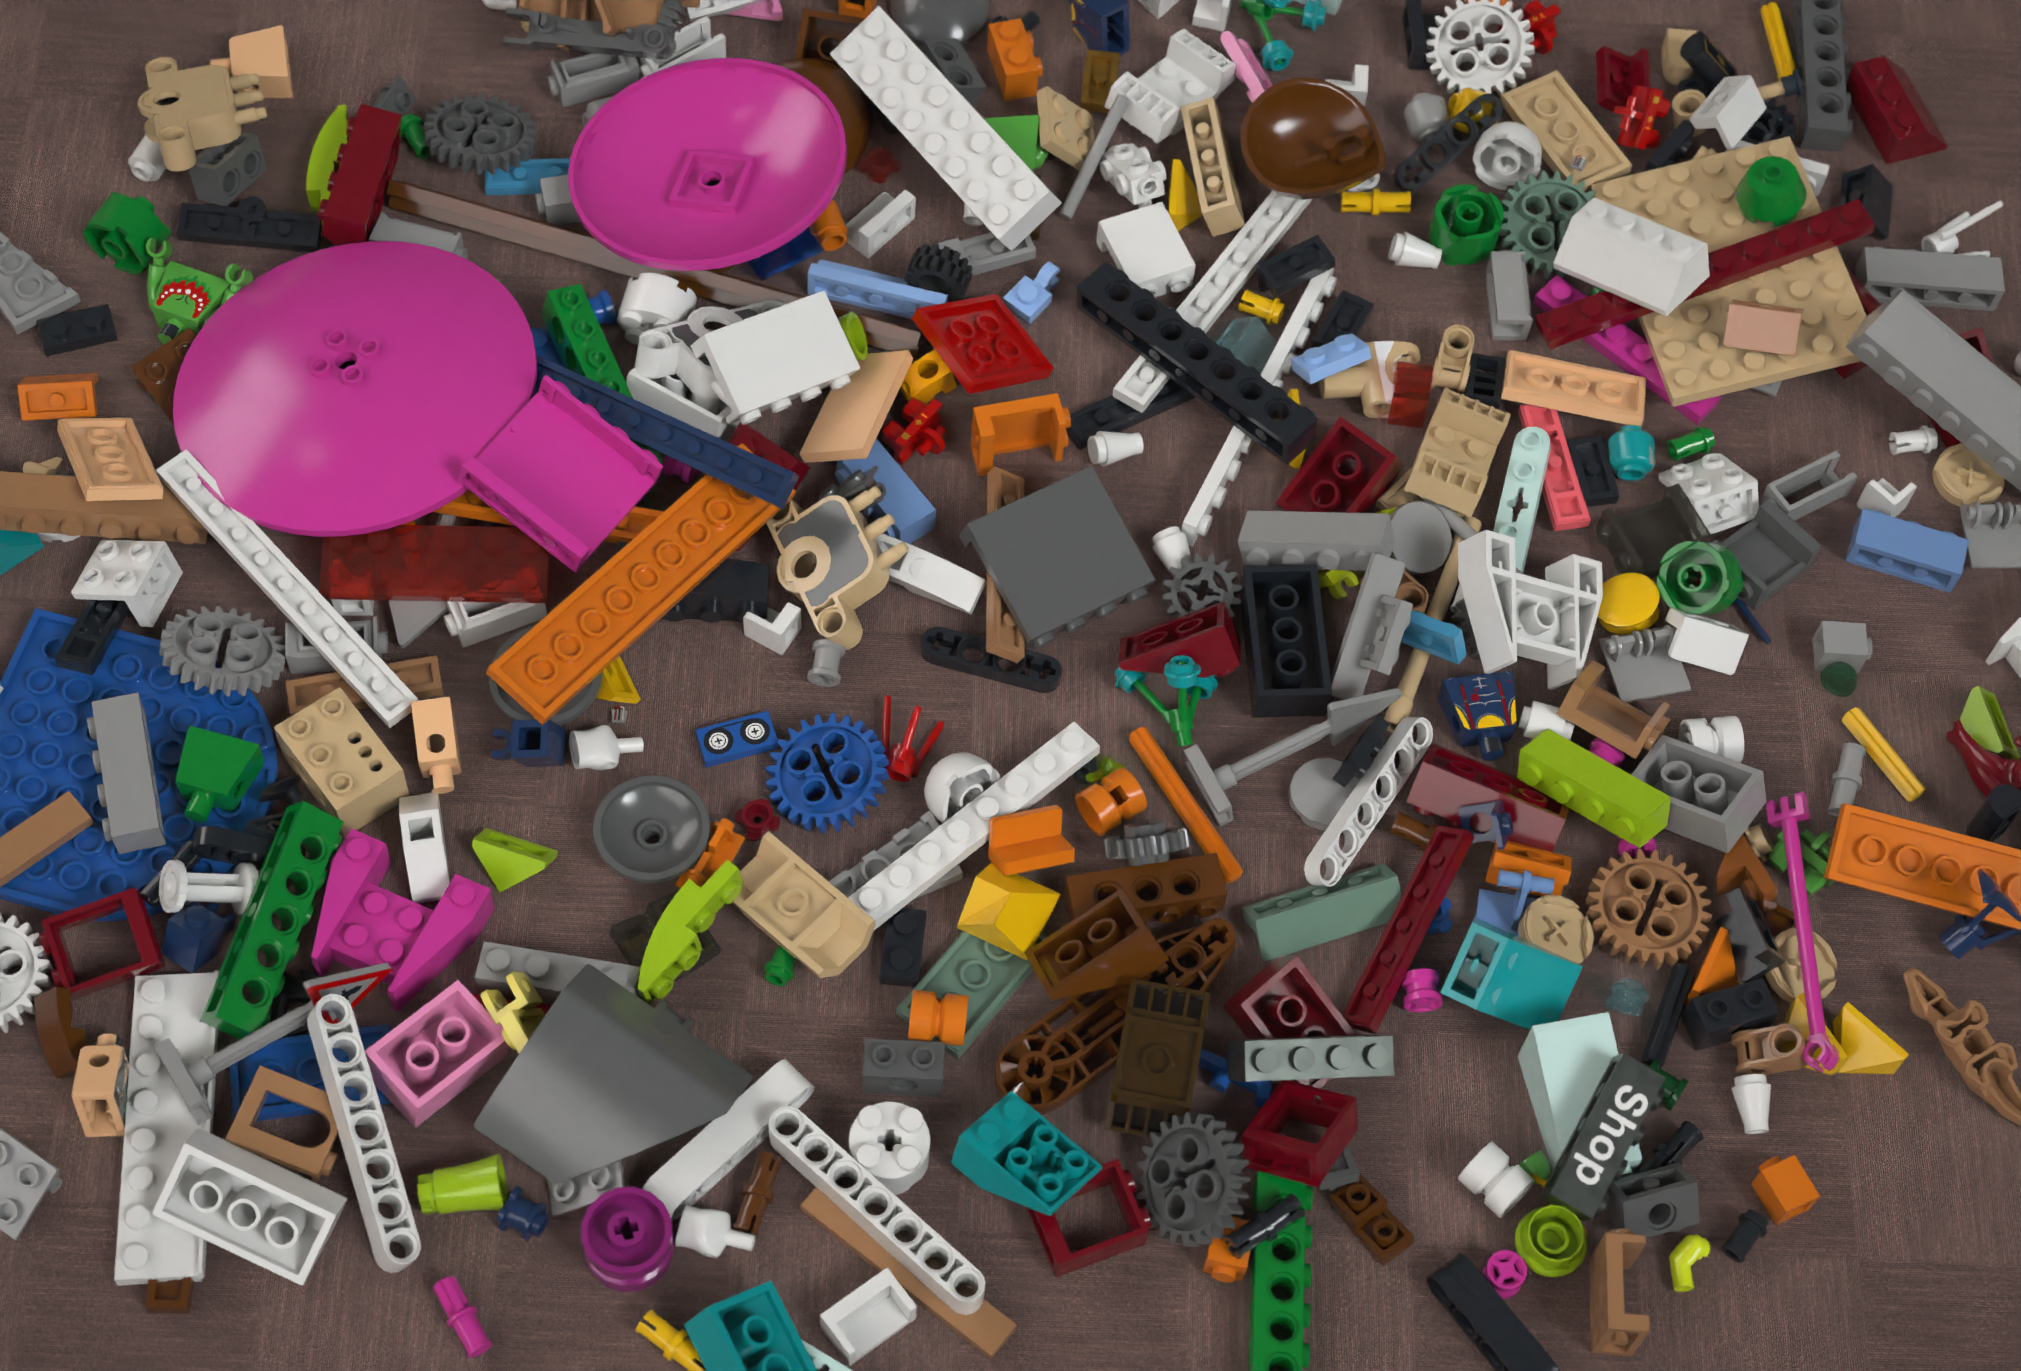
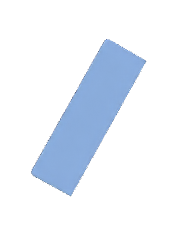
M821 259L817 264L811 263L808 271V295L825 291L829 300L912 319L917 308L947 303L946 294L908 286L907 282L902 278Z

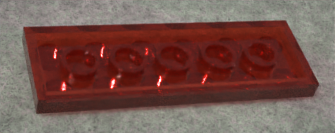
M398 525L366 534L323 537L319 592L325 599L548 603L550 553L517 527Z

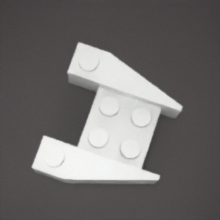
M1484 530L1458 543V579L1484 673L1491 674L1517 662V656L1547 663L1549 690H1554L1575 681L1583 671L1603 598L1602 562L1572 554L1545 567V580L1516 573L1514 537Z

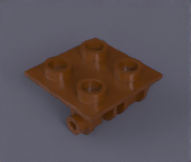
M191 328L130 367L138 377L136 383L143 392L147 390L173 425V399L178 373L184 357L196 337Z

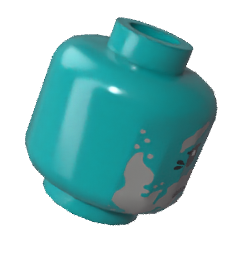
M1636 425L1624 426L1619 432L1613 434L1608 440V458L1612 472L1617 474L1618 478L1625 481H1637L1645 478L1646 474L1651 472L1655 466V441L1653 436L1648 432L1642 431V428Z

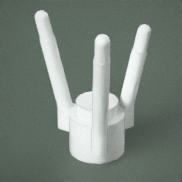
M1998 201L1969 217V212H1964L1936 232L1925 236L1921 242L1923 252L1954 253L1955 249L1959 246L1956 233L2003 206V202ZM1976 251L1960 254L1974 256L1985 255L1989 257L1991 253L1990 251Z

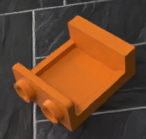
M1058 393L973 407L970 447L978 476L987 475V472L993 468L994 455L1049 446L1054 461H1062L1063 449L1068 447L1066 428L1071 427V419L1068 407H1062Z

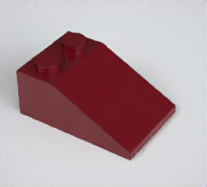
M1340 416L1275 503L1285 511L1365 513L1385 493L1404 468V465L1395 454Z
M1225 602L1214 604L1121 638L1118 659L1120 669L1164 674V666L1175 656L1185 655L1191 657L1195 664L1200 665L1201 672L1197 677L1206 678L1211 675L1222 677L1232 673L1236 666L1240 665V639Z
M1297 955L1278 956L1223 1004V1007L1248 1039L1356 1035ZM1332 1078L1290 1081L1322 1088Z

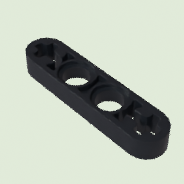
M1483 94L1469 103L1397 166L1393 175L1396 186L1402 191L1412 192L1427 183L1481 136L1484 131L1499 120L1503 112L1500 99L1492 94ZM1480 103L1483 105L1491 104L1490 115L1492 117L1486 115L1476 123L1471 119L1481 111ZM1455 123H1463L1468 127L1469 136L1466 141H1458L1454 138L1452 129ZM1436 144L1443 149L1444 158L1440 163H1433L1429 160L1427 150L1430 145ZM1421 163L1425 168L1415 175L1416 184L1413 181L1406 183L1403 179L1406 176L1404 169L1412 170Z
M943 627L929 628L921 637V655L926 662L1039 693L1052 692L1060 684L1061 665L1056 658L1025 649V657L1018 662L1019 667L1015 671L1008 672L1002 670L998 664L1004 658L986 652V639ZM936 641H941L943 646L938 651L932 650V645ZM954 644L958 645L956 657L951 656ZM974 648L982 652L983 658L977 662H969L962 654L967 649ZM1025 663L1030 664L1028 676L1024 675ZM1043 669L1050 670V675L1046 679L1039 678Z

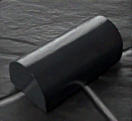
M1699 30L1683 43L1680 49L1681 57L1712 91L1724 77L1738 76L1737 69L1703 31Z
M2011 785L1996 786L1966 828V835L1989 842L1997 840L2007 831L2021 811V791Z

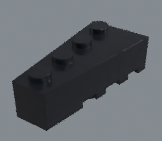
M618 541L617 553L628 543ZM727 558L662 618L672 622L683 619H698L709 623L719 622L720 620H733L743 623L744 615L747 612H751L762 619H767L769 564Z

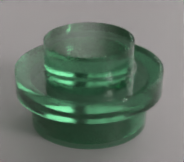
M1834 662L1823 669L1820 681L1823 687L1831 694L1838 697H1847L1857 687V673L1848 663Z

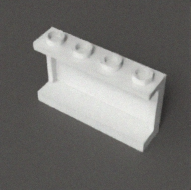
M825 291L703 334L691 345L696 359L706 356L731 409V413L725 417L728 424L740 420L742 425H746L762 417L760 413L762 411L771 409L772 414L790 407L792 405L791 400L800 397L802 402H806L822 394L820 390L822 388L830 386L832 391L842 388L851 383L850 376L861 369Z

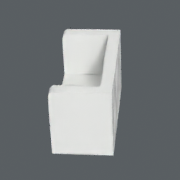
M885 1268L820 1314V1328L847 1365L851 1366L915 1320L917 1307L890 1270Z

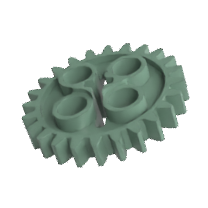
M1542 171L1538 181L1532 174H1529L1525 183L1517 180L1513 187L1514 190L1508 189L1504 196L1506 200L1501 201L1504 218L1499 236L1506 237L1500 246L1501 248L1511 247L1513 252H1526L1524 262L1531 265V275H1534L1538 269H1543L1545 279H1548L1552 271H1555L1556 275L1561 278L1565 274L1554 268L1553 262L1557 251H1555L1553 243L1555 242V246L1559 250L1572 216L1585 206L1596 193L1595 190L1587 193L1582 191L1585 186L1584 181L1580 182L1577 186L1573 185V175L1571 174L1565 181L1561 180L1559 171L1555 172L1552 179H1549L1547 173ZM1559 204L1568 205L1571 211L1562 209ZM1526 207L1534 208L1538 214L1529 213ZM1532 239H1540L1545 246L1536 245Z

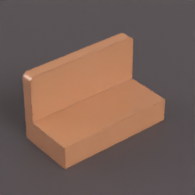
M1732 299L1729 305L1723 344L1728 347L1793 356L1796 352L1804 309Z

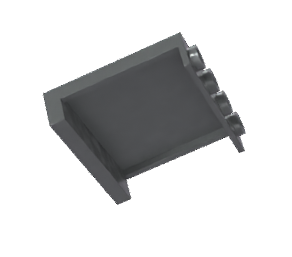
M1092 466L967 523L959 534L965 548L972 545L975 547L1025 638V649L1034 645L1036 650L1045 647L1056 639L1054 637L1055 634L1063 630L1067 634L1076 632L1087 624L1085 620L1096 615L1098 619L1107 617L1118 609L1116 605L1127 600L1129 605L1138 602L1148 595L1147 589L1156 580Z

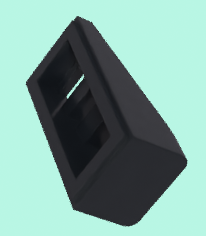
M1472 353L1465 396L1499 410L1506 358ZM1476 369H1477V370H1483V371L1496 372V374L1486 373V372H1479V371H1476Z

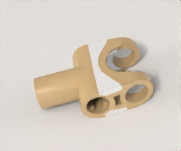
M1367 342L1366 344L1370 346L1371 359L1319 381V391L1323 399L1361 397L1364 414L1370 418H1389L1417 413L1423 410L1429 403L1426 389L1403 383L1394 375L1395 373L1402 372L1403 369L1415 366L1421 360L1419 348L1417 345L1409 342Z

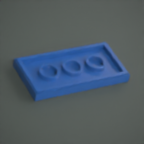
M391 1024L358 1028L364 1051L392 1030ZM310 1034L279 1038L230 1066L233 1121L259 1066L326 1091ZM340 1048L332 1049L333 1055L338 1061L343 1063L349 1062L347 1052ZM375 1086L380 1105L392 1104ZM344 1087V1094L349 1100L360 1101V1094L354 1087ZM269 1092L256 1122L317 1114L319 1112Z

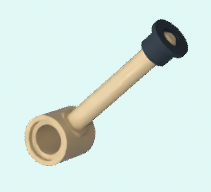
M1793 70L1791 75L1781 77L1779 82L1758 87L1763 100L1779 95H1784V97L1795 94L1799 97L1803 96L1802 82L1797 70ZM1689 89L1678 93L1674 97L1672 108L1675 130L1684 119L1692 123L1690 117L1706 99L1703 93ZM1695 129L1692 137L1702 134L1706 129Z

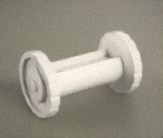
M168 860L163 866L159 879L160 903L163 910L167 913H178L183 908L185 901L228 902L232 904L237 914L243 915L259 875L252 863L238 864L233 874L189 873L180 860Z

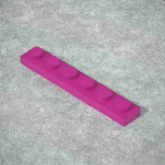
M1556 275L1535 295L1533 303L1547 312L1586 298V296ZM1622 323L1581 338L1628 374L1646 378V387L1671 405L1648 342ZM1722 396L1707 398L1675 406L1674 408L1698 425L1719 404Z

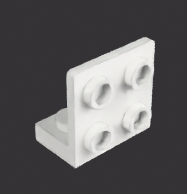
M1720 453L1707 454L1702 459L1688 464H1678L1670 470L1659 473V481L1687 502L1689 534L1695 539L1752 521L1759 509L1758 480Z
M101 540L73 587L71 594L75 599L125 601L140 626L153 627L183 572L165 541Z

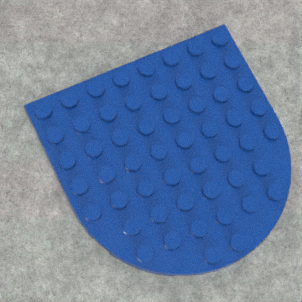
M35 608L0 681V685L4 688L0 694V837L68 791L71 792L90 815L94 824L0 887L1 900L58 915L134 887L141 892L186 841L194 840L196 829L204 826H216L252 834L244 830L247 822L252 819L270 816L275 800L261 803L258 801V797L264 789L278 781L277 748L264 710L249 688H247L245 696L239 694L237 690H231L230 696H226L222 689H217L212 695L209 693V687L206 686L195 690V682L181 683L182 674L170 675L171 666H163V656H159L160 640L123 630H118L93 675L57 667L55 657L77 618ZM216 662V668H222L219 662ZM139 693L146 712L166 845L119 854L114 842L106 841L103 831L102 819L108 818L107 807H101L98 797L97 785L103 784L102 773H96L92 751L98 750L97 739L92 740L90 737L87 718L93 717L92 701ZM189 726L257 743L260 745L265 760L263 768L236 809L226 811L213 807L205 823L193 821L184 814L190 800L181 797L176 784L177 771ZM202 858L189 873L229 874L238 865ZM145 902L149 916L165 912L161 904L157 907H152ZM124 909L93 921H125L128 918Z

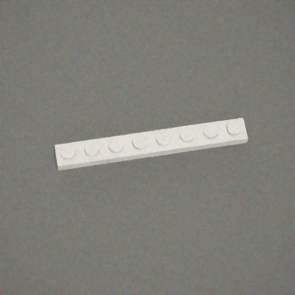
M1072 722L848 898L875 920L874 930L985 844L989 840V824L992 817L1027 811L1100 753V745L1076 722Z

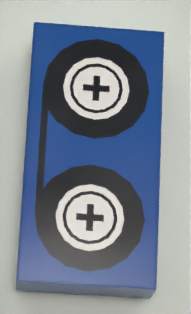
M768 711L695 730V736L706 768L779 749L778 739Z

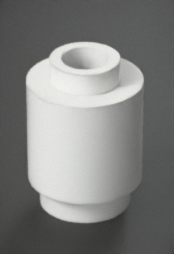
M145 134L130 156L128 163L132 173L142 181H157L166 167L159 143L148 139Z
M1532 701L1531 707L1523 706L1518 727L1524 729L1523 736L1535 739L1548 728L1570 740L1575 724L1556 714L1560 707Z

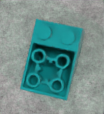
M1475 917L1440 993L1476 1010L1530 1030L1532 1026L1557 1022L1583 966Z
M1013 1091L1009 1092L959 1135L951 1160V1164L981 1189L1048 1216L1057 1211L1099 1173L1103 1167Z

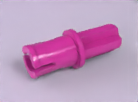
M445 1277L433 1286V1290L449 1318L446 1322L449 1328L453 1327L467 1352L468 1358H474L486 1352L493 1344L488 1339L476 1317L478 1312L476 1306H470L455 1277Z

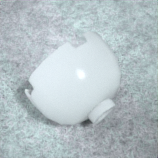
M1509 121L1497 123L1482 133L1475 146L1473 162L1476 166L1475 172L1487 185L1500 190H1507V186H1515L1517 180L1525 183L1529 174H1532L1535 178L1538 176L1542 161V146L1536 134L1527 126Z
M966 752L952 753L935 764L928 774L924 787L926 804L933 815L943 824L1000 779V774L989 762L974 754Z

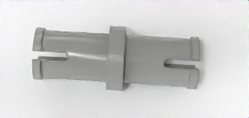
M1845 743L1842 745L1838 770L1833 773L1831 779L1834 788L1827 810L1828 814L1833 818L1838 819L1841 804H1854L1856 791L1862 787L1863 780L1860 774L1866 750L1860 744Z

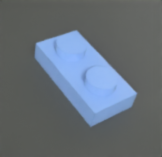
M1354 334L1341 335L1330 343L1310 348L1304 354L1292 358L1293 372L1309 384H1313L1371 359L1370 346Z

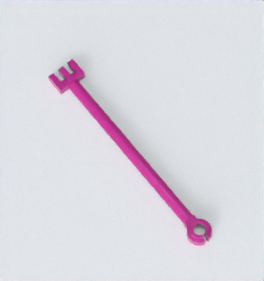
M1802 791L1794 795L1796 808H1794L1793 801L1788 795L1780 798L1781 812L1775 799L1766 802L1768 823L1774 828L1782 826L1810 1031L1808 1036L1809 1042L1803 1050V1059L1807 1065L1816 1071L1823 1072V1068L1830 1071L1835 1067L1839 1054L1837 1048L1830 1043L1829 1037L1826 1035L1797 824V822L1810 819L1807 796ZM1819 1047H1822V1053L1817 1057V1061L1813 1058L1814 1052Z

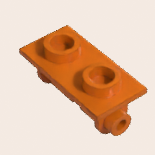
M722 818L720 822L710 823V836L706 850L691 869L680 875L675 886L681 888L688 879H691L699 887H702L727 859L731 863L733 862L745 841L744 836L733 831L735 827L733 822Z

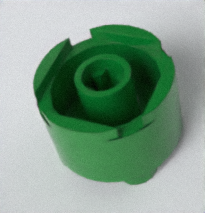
M1471 184L1450 187L1442 194L1433 212L1429 227V241L1431 245L1442 249L1441 260L1443 263L1449 266H1456L1458 264L1471 265L1482 262L1490 257L1491 251L1495 249L1504 218V211L1500 201L1491 192H1488L1487 195L1478 191V186Z
M112 192L87 222L83 236L90 248L99 257L104 259L108 255L117 261L113 267L129 274H140L153 259L147 253V241L150 238L156 239L157 245L155 250L158 253L163 246L164 240L167 241L171 236V230L153 213L155 210L154 205L148 199L142 196H137L133 199L129 196Z
M1686 541L1675 545L1663 556L1660 563L1662 564L1660 572L1657 575V587L1664 602L1669 607L1684 611L1685 614L1713 615L1722 612L1735 601L1743 589L1742 572L1736 557L1727 548L1718 543ZM1699 579L1701 581L1700 585L1697 584V580Z

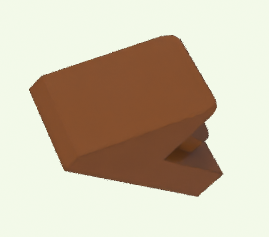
M1742 834L1730 852L1724 855L1717 874V895L1742 886L1743 891L1754 898L1762 913H1765L1768 910L1777 908V887Z

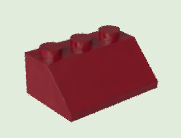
M1885 56L1854 63L1849 74L1846 92L1851 94V103L1886 165L1947 149L1946 141L1903 68Z

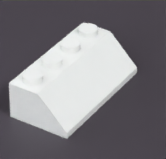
M1595 197L1572 216L1553 262L1554 268L1664 316L1669 315L1710 276L1707 243Z
M197 1128L184 1143L152 1215L303 1286L329 1239L348 1198Z

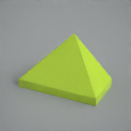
M1980 686L1973 688L1959 719L1965 731L1987 751L2007 759L2017 760L2020 756L2016 746L2013 744L2014 741L1995 694Z
M485 828L472 842V848L499 893L544 870L557 858L558 853L557 850L489 828Z

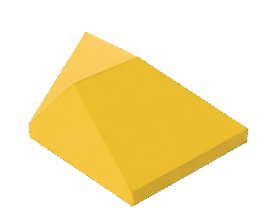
M991 862L975 877L957 928L1027 960L1025 952L1037 943L1061 894L1018 874L1004 876Z

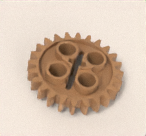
M1638 849L1634 859L1625 851L1622 853L1619 862L1611 857L1606 868L1600 867L1595 876L1597 879H1592L1588 889L1591 892L1588 893L1585 903L1590 905L1585 915L1590 919H1596L1592 924L1593 932L1602 931L1603 933L1598 942L1599 945L1610 942L1613 945L1610 951L1611 956H1614L1619 951L1624 952L1625 964H1628L1632 957L1638 958L1639 968L1643 969L1647 960L1652 961L1656 970H1659L1664 959L1673 967L1678 960V956L1686 961L1692 953L1691 950L1697 951L1702 943L1701 939H1705L1709 932V928L1706 925L1711 921L1712 914L1705 911L1708 910L1712 902L1709 899L1701 898L1707 887L1694 885L1698 877L1697 873L1688 876L1683 873L1687 863L1683 862L1677 867L1673 866V855L1671 854L1664 861L1659 860L1657 850L1652 852L1650 858H1645L1642 849ZM1630 882H1638L1644 889H1637ZM1660 882L1662 887L1651 909L1650 917L1644 926L1642 935L1637 936L1635 930L1646 908V903L1655 883ZM1666 897L1676 899L1680 905L1671 904ZM1617 913H1625L1630 917L1631 921L1621 919ZM1653 928L1663 930L1667 936H1659L1654 932Z

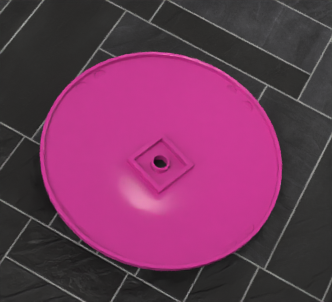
M368 241L321 249L297 257L257 277L228 299L205 323L186 353L178 373L173 399L175 434L181 452L187 449L216 480L223 499L197 474L203 486L228 509L236 510L258 525L286 533L316 537L349 536L389 529L427 515L469 490L457 481L462 464L471 455L476 459L535 395L537 354L534 339L526 316L516 299L505 286L486 270L454 253L431 246L396 241ZM356 361L355 365L348 366L345 369L339 368L344 362Z

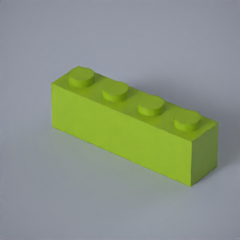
M1547 728L1520 750L1517 774L1519 780L1634 846L1641 848L1667 826L1671 804L1670 796Z

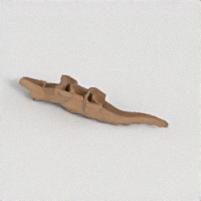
M1912 967L1905 971L1903 978L1909 993V1003L1913 1014L1927 1021L1929 1025H1932L1944 1053L1962 1075L1964 1083L1975 1094L1983 1098L1986 1103L1991 1104L2003 1118L2021 1125V1093L2013 1080V1072L2018 1067L2015 1051L2012 1045L2002 1042L1996 1043L1986 1029L1989 1020L1985 1007L1976 1000H1970L1965 1007L1958 1010L1948 1001V997L1943 989L1917 968Z

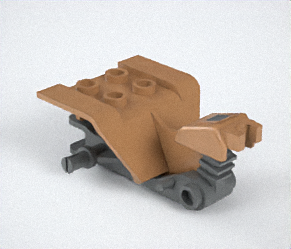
M516 0L520 4L521 9L507 8L506 15L513 20L529 22L528 36L525 39L503 37L502 44L511 49L527 51L553 49L661 60L668 59L676 50L675 32L681 31L675 25V22L680 24L684 22L678 14L686 16V12L683 10L684 7L698 8L700 0Z

